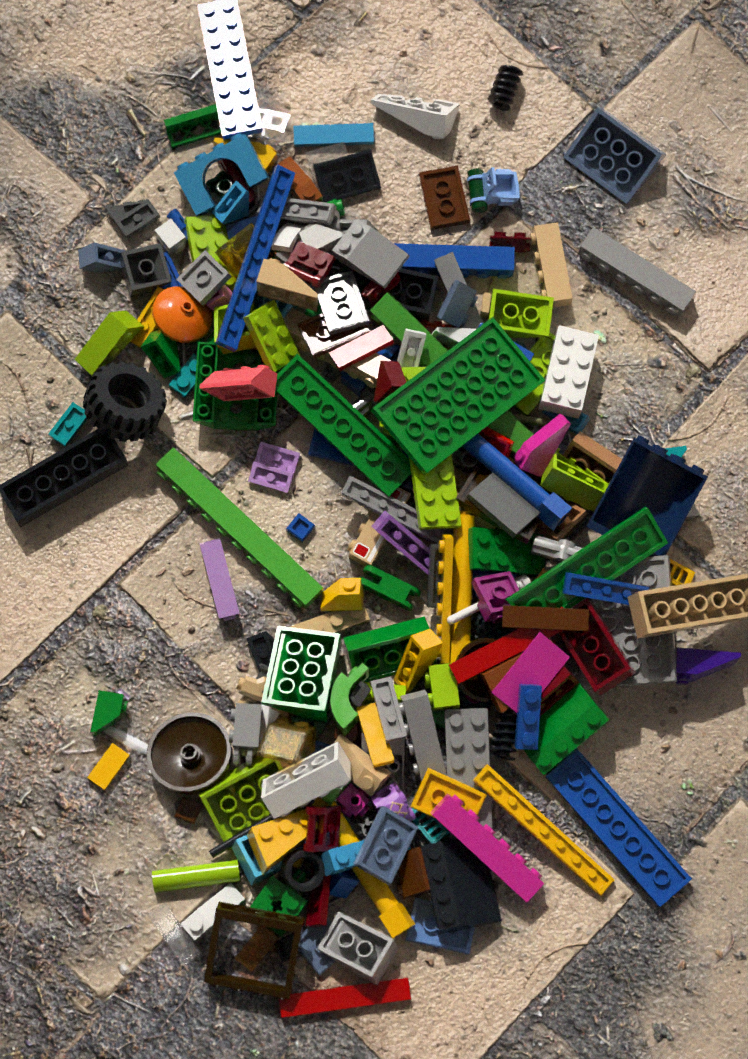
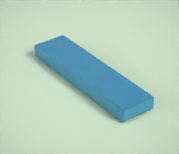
M373 123L293 126L294 147L374 144Z

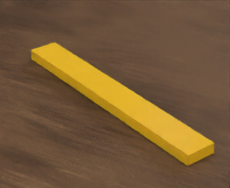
M488 764L472 780L599 896H602L615 879Z

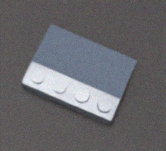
M598 107L563 158L628 204L656 170L666 154L604 108Z

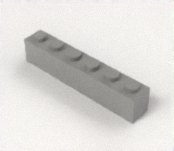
M594 227L580 245L578 253L584 260L597 264L600 270L609 272L619 282L632 286L635 292L643 293L649 297L652 303L662 305L672 315L681 317L694 298L695 290Z

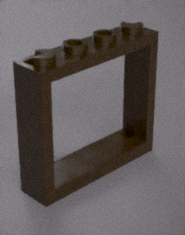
M219 901L215 911L204 983H209L213 987H230L233 991H250L258 996L264 994L271 995L279 1000L290 999L305 918ZM222 918L294 932L285 986L213 972Z

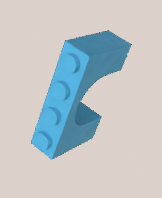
M238 133L230 138L231 142L225 145L220 143L212 148V152L208 154L203 152L197 155L192 163L184 162L177 166L178 170L174 174L196 216H201L216 207L205 183L207 170L216 161L224 159L234 161L239 166L251 188L270 179L248 135Z

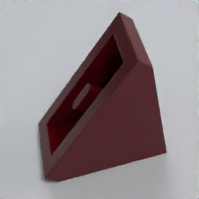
M380 360L374 402H381L406 383L399 362Z

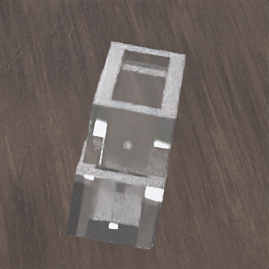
M165 902L147 914L183 967L201 956V953Z

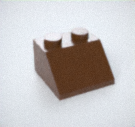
M421 847L408 850L397 871L399 882H396L398 895H403V899L426 895L430 892Z

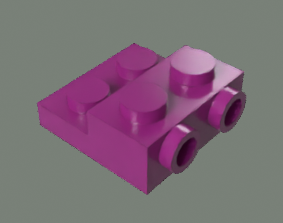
M511 572L474 578L471 583L479 598L477 606L485 622L492 621L493 624L502 622L503 605L509 606L505 599L519 591Z

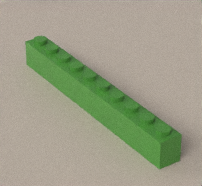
M387 292L370 310L373 313L371 317L379 325L383 323L388 328L387 331L393 339L398 337L402 341L405 328L426 333L419 362L422 367L429 366L448 351L390 293ZM510 410L488 426L514 441L510 452L512 455L521 448L527 439L534 435Z
M174 447L156 463L157 475L163 481L168 480L173 484L171 488L178 495L183 494L187 498L186 502L193 509L197 507L202 512L201 516L208 523L212 521L217 526L216 530L223 537L227 535L232 540L231 544L238 551L242 549L247 554L246 558L253 565L257 563L262 568L261 572L266 578L270 579L272 577L277 582L276 586L284 594L286 592L292 596L291 601L300 608L302 606L307 609L322 594L323 587Z

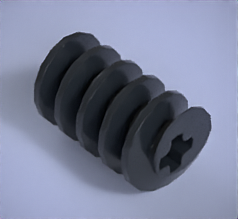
M511 65L500 66L498 74H496V80L493 82V87L490 90L491 94L488 95V102L499 110H510L511 107L508 104L513 103L511 97L516 95L513 90H518L516 83L521 82L520 77L523 76V71Z
M509 713L498 714L495 719L499 722L494 724V728L498 731H494L492 734L496 739L491 741L494 747L490 748L489 752L495 757L512 761L515 758L510 756V753L517 752L516 749L511 747L515 745L513 737L516 735L517 715Z

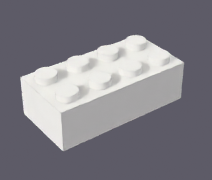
M558 326L538 409L579 419L599 335Z
M336 742L263 779L261 799L274 819L279 816H287L293 809L304 807L311 800L317 797L322 798L331 790L347 785L351 780V762L339 742Z

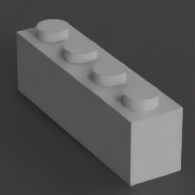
M421 690L400 696L401 703H399L401 715H405L406 723H404L407 736L410 737L411 743L407 744L410 756H414L416 762L412 764L415 776H419L422 781L428 767L446 775L427 692Z

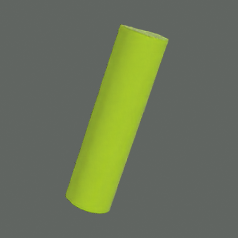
M238 860L152 871L154 892L240 882Z

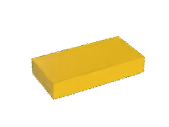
M112 743L87 778L103 790H106L130 755Z

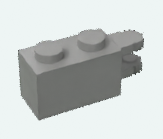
M236 703V708L231 709V722H234V730L229 732V743H233V764L238 765L240 761V749L247 750V765H252L253 750L259 751L262 705Z

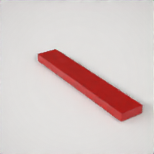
M520 628L448 666L459 684L526 650L539 632L545 637L550 638L563 630Z
M407 977L379 981L378 985L365 983L291 994L290 999L279 1000L281 1018L406 1001L411 1000Z

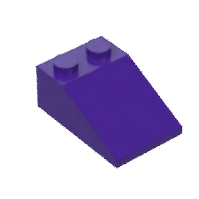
M677 647L675 650L676 684L687 685L689 682L733 666L740 659L741 653Z

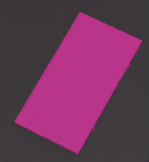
M539 632L492 693L517 713L519 684L541 685L543 692L570 657Z

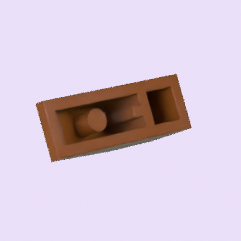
M290 156L278 163V165L295 172L289 191L294 199L323 202V196L313 181Z

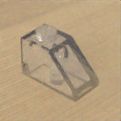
M258 108L263 132L248 136L269 140L284 134L290 115Z

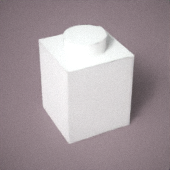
M172 219L155 230L156 238L170 256L173 253L181 252L187 244L186 237Z

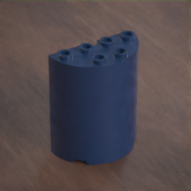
M638 435L630 443L586 527L603 535L644 507H647L668 541V544L648 557L663 556L668 553L708 476L703 474L704 469L694 464L691 468L685 464V459L674 454L667 455L668 450L655 444L650 446L648 445V439Z

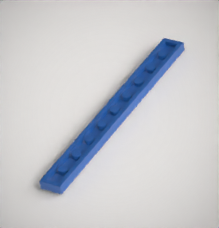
M278 164L274 167L215 343L232 352H235L238 348L245 327L243 317L247 316L250 312L257 291V278L263 259L268 257L295 176V172Z

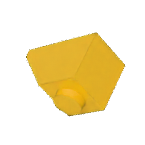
M340 578L323 591L321 611L363 610L364 591L361 578Z

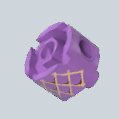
M396 782L369 797L377 813L381 806H385L410 822L416 819L413 810L407 804L408 801L405 795L400 791Z

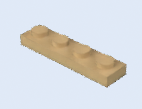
M363 603V610L331 611L290 627L339 633L369 622L370 618Z

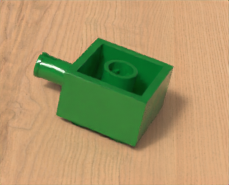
M296 868L292 877L296 882L303 883L308 875L305 872L301 874L302 870ZM272 876L250 907L273 912L274 908L272 905L280 902L283 910H277V913L299 916L308 901L298 895L297 890L290 888L287 884H283ZM266 927L280 938H284L288 932L286 930Z

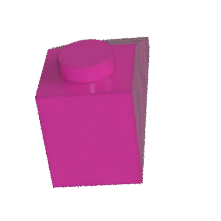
M559 414L522 444L521 448L516 452L514 462L521 470L541 477L571 423L564 415Z

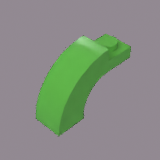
M364 663L359 667H354L349 672V677L341 672L331 690L330 704L332 717L336 727L344 736L359 722V714L350 705L349 695L359 681L364 682L369 677V668Z

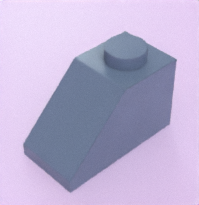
M94 242L78 250L79 268L94 273L122 271L119 258L121 252L125 250Z

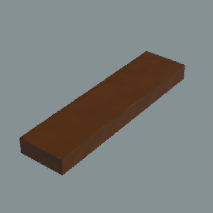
M503 605L502 627L588 632V609Z

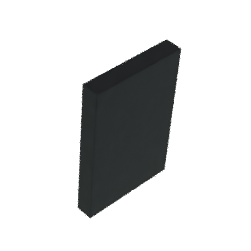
M371 149L312 165L319 191L325 203L333 199H345L382 188Z

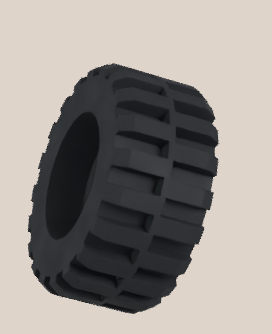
M119 361L116 364L114 362L106 364V366L100 367L93 374L83 397L84 413L87 419H90V424L94 428L97 427L98 432L102 435L104 433L107 434L110 439L114 440L117 438L122 442L130 440V442L138 441L139 438L144 439L154 432L166 407V393L164 389H161V382L155 379L156 376L152 372H147L146 368L142 366H135V363L129 362V364H125L124 361ZM111 395L125 396L136 403L139 408L124 407L118 404Z

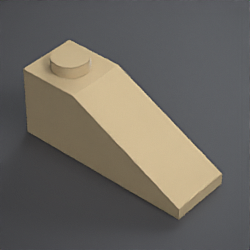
M340 734L334 743L339 742L351 762V780L367 794L373 796L382 788L392 772L384 766L373 768L370 755Z

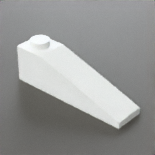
M377 94L371 99V104L423 134L430 135L434 139H443L451 132L459 109V103L434 99V103L423 102L422 98L416 97L415 99L405 100L403 96Z

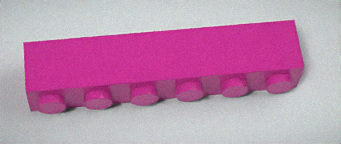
M446 794L430 814L525 902H528L544 885L540 880L542 875L534 868L529 870L524 865L527 861L518 853L514 856L509 851L511 846L502 838L498 841L493 836L496 832L487 824L482 826L477 821L480 817L471 809L467 812L462 807L464 802L455 794L453 797Z

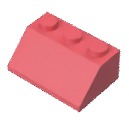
M258 365L257 368L246 366L240 367V369L224 368L223 371H214L200 384V389L222 401L272 398L275 396L277 373L270 370V367L266 365Z

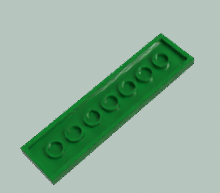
M298 354L277 374L275 391L381 492L390 497L411 476L409 458Z
M644 507L505 600L509 606L563 607L570 609L586 597L562 593L566 572L614 580L668 544V541L649 509Z

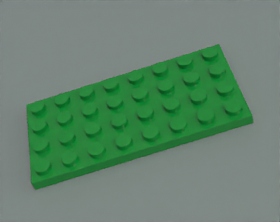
M492 317L378 403L371 411L425 476L539 387L545 379Z

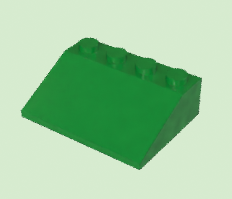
M277 626L261 703L306 719L327 721L331 690L335 682L342 647L340 634Z
M579 682L540 716L538 749L523 750L541 773L547 775L609 723L611 719Z

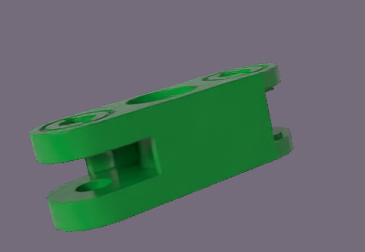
M368 564L364 566L363 572L374 578L372 582L359 577L361 578L364 590L407 611L413 610L414 606L407 599L409 595L419 597L421 595L419 589Z

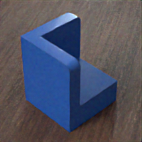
M352 868L331 875L330 895L340 898L348 897L359 882Z

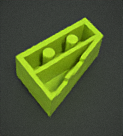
M127 310L109 312L74 360L93 375L100 367L111 363L144 326Z

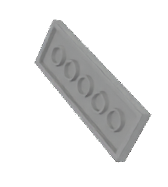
M488 708L445 709L447 776L484 792L472 780L486 764L490 766ZM487 794L478 813L480 818L477 821L482 826L487 824L492 828L491 797ZM451 832L449 833V839H457Z

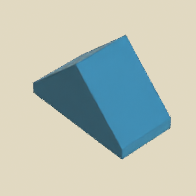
M235 181L211 213L223 224L249 216V192L238 181Z

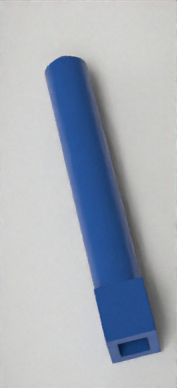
M479 433L462 446L487 469L497 475L540 512L538 518L553 531L566 520L572 507L556 493L549 494Z

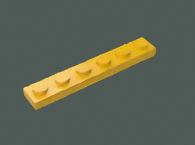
M445 534L442 535V540H439L438 545L439 553H442V561H438V574H441V582L437 583V595H440V603L436 605V614L440 616L439 624H436V635L443 642L437 657L440 663L443 664L449 663L451 624H448L447 618L451 616L454 544L452 535Z

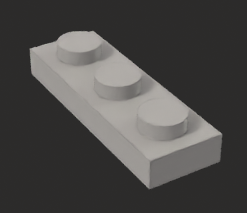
M387 677L370 681L385 742L390 743L407 739L392 678Z

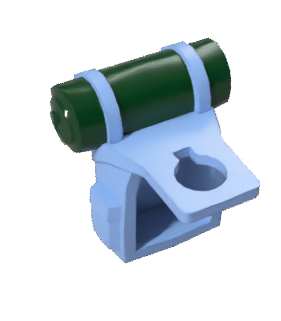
M491 167L486 173L482 169H471L467 172L470 206L473 213L487 211L488 204L509 206L519 200V183L516 172L510 169L495 170L494 167Z

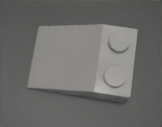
M357 218L332 249L342 264L383 288L387 287L410 257L409 254L374 228Z
M338 912L317 950L358 976L378 985L399 947L394 939Z

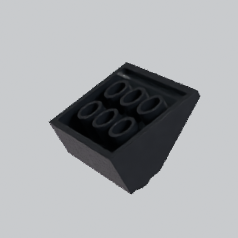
M459 840L421 845L438 935L502 922L489 867Z

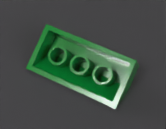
M425 616L344 637L343 640L351 670L364 663L369 668V677L364 682L396 675L411 635L430 629Z

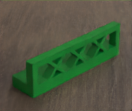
M214 104L165 119L164 125L172 149L222 134L221 128L214 129L210 127L212 121L219 120L217 105ZM195 126L205 128L202 134L199 135L193 134L191 131ZM180 131L185 134L183 140L174 142L172 133Z

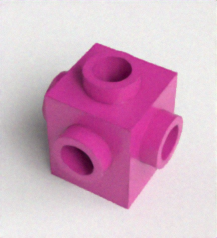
M351 783L336 799V802L342 807L341 812L348 818L353 816L356 819L359 815L363 817L370 809L368 806L370 803V799H368L369 794L360 787L357 789ZM356 800L358 804L354 805L351 801Z

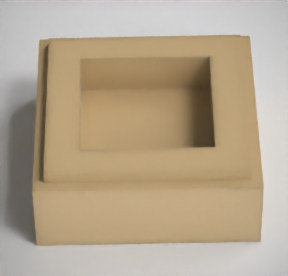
M491 293L483 294L480 312L481 319H488Z

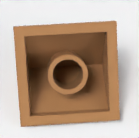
M561 498L572 507L566 520L554 531L543 521H540L536 530L543 534L544 538L555 541L566 539L585 521L588 514L587 511Z

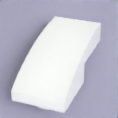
M292 223L283 225L273 239L272 250L291 252L295 243L301 241L299 232L304 230L306 225Z

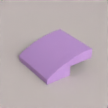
M260 442L248 482L288 493L301 453Z

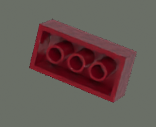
M586 598L571 609L589 610L588 632L563 630L559 634L593 690L601 696L636 672L594 604Z

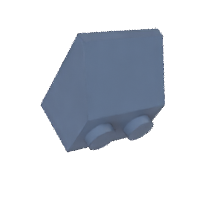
M454 280L436 318L456 328H459L460 325L464 326L469 317L466 314L469 306L473 308L478 299V296L475 295L477 291L458 280Z

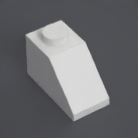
M312 223L305 226L304 230L299 232L303 243L327 252L335 247L344 233Z

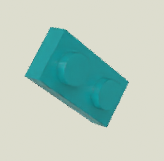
M194 353L169 384L171 389L185 399L195 387L197 355Z
M72 402L49 432V437L62 446L67 447L87 420L84 413L85 410Z

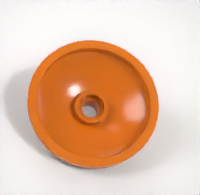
M182 286L163 290L155 299L152 307V316L157 328L166 337L177 342H196L208 333L212 325V310L206 304L203 306Z

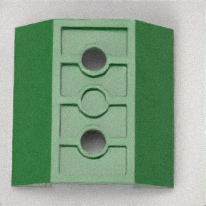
M198 342L193 422L213 429L258 431L276 426L278 396L276 391L275 396L272 398L222 401L200 389V384L214 371H223L224 368L233 369L237 365L250 368L265 365L258 350L247 349L223 354L215 343ZM235 404L242 407L241 412L238 414L230 411V408Z

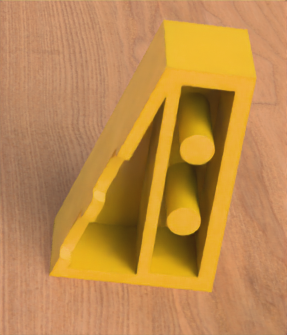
M306 809L251 827L247 838L262 875L306 842L308 820ZM316 821V830H315V833H316V831H317V829H318V823H317V821Z

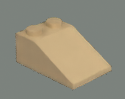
M272 258L269 260L263 259L257 278L258 296L317 312L318 294L279 260Z

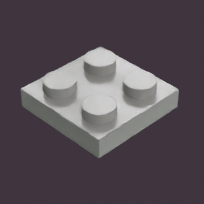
M205 250L176 280L204 306L232 276Z

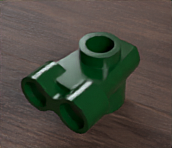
M220 171L215 178H211L206 182L208 190L211 193L215 192L221 199L233 185L230 177L224 171Z

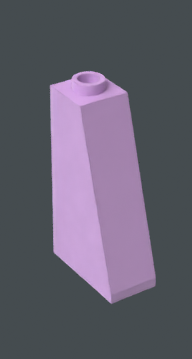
M215 539L199 543L218 618H223L224 621L235 619V614H239L221 540Z

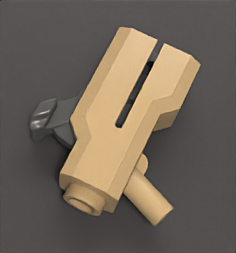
M259 664L261 672L256 679L247 675L244 678H239L236 689L239 690V694L244 696L237 703L248 704L257 700L262 701L269 666ZM271 707L272 710H276L288 717L289 713Z

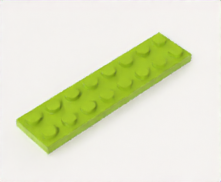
M426 367L401 368L407 382ZM452 455L425 476L409 457L419 530L459 528L461 526L459 504L456 500L457 489Z

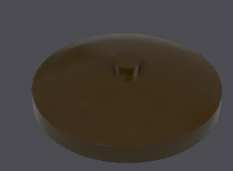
M195 712L179 714L162 723L151 736L147 747L148 767L154 779L163 788L177 794L200 793L216 785L228 771L232 760V743H229V735L224 726L213 717Z

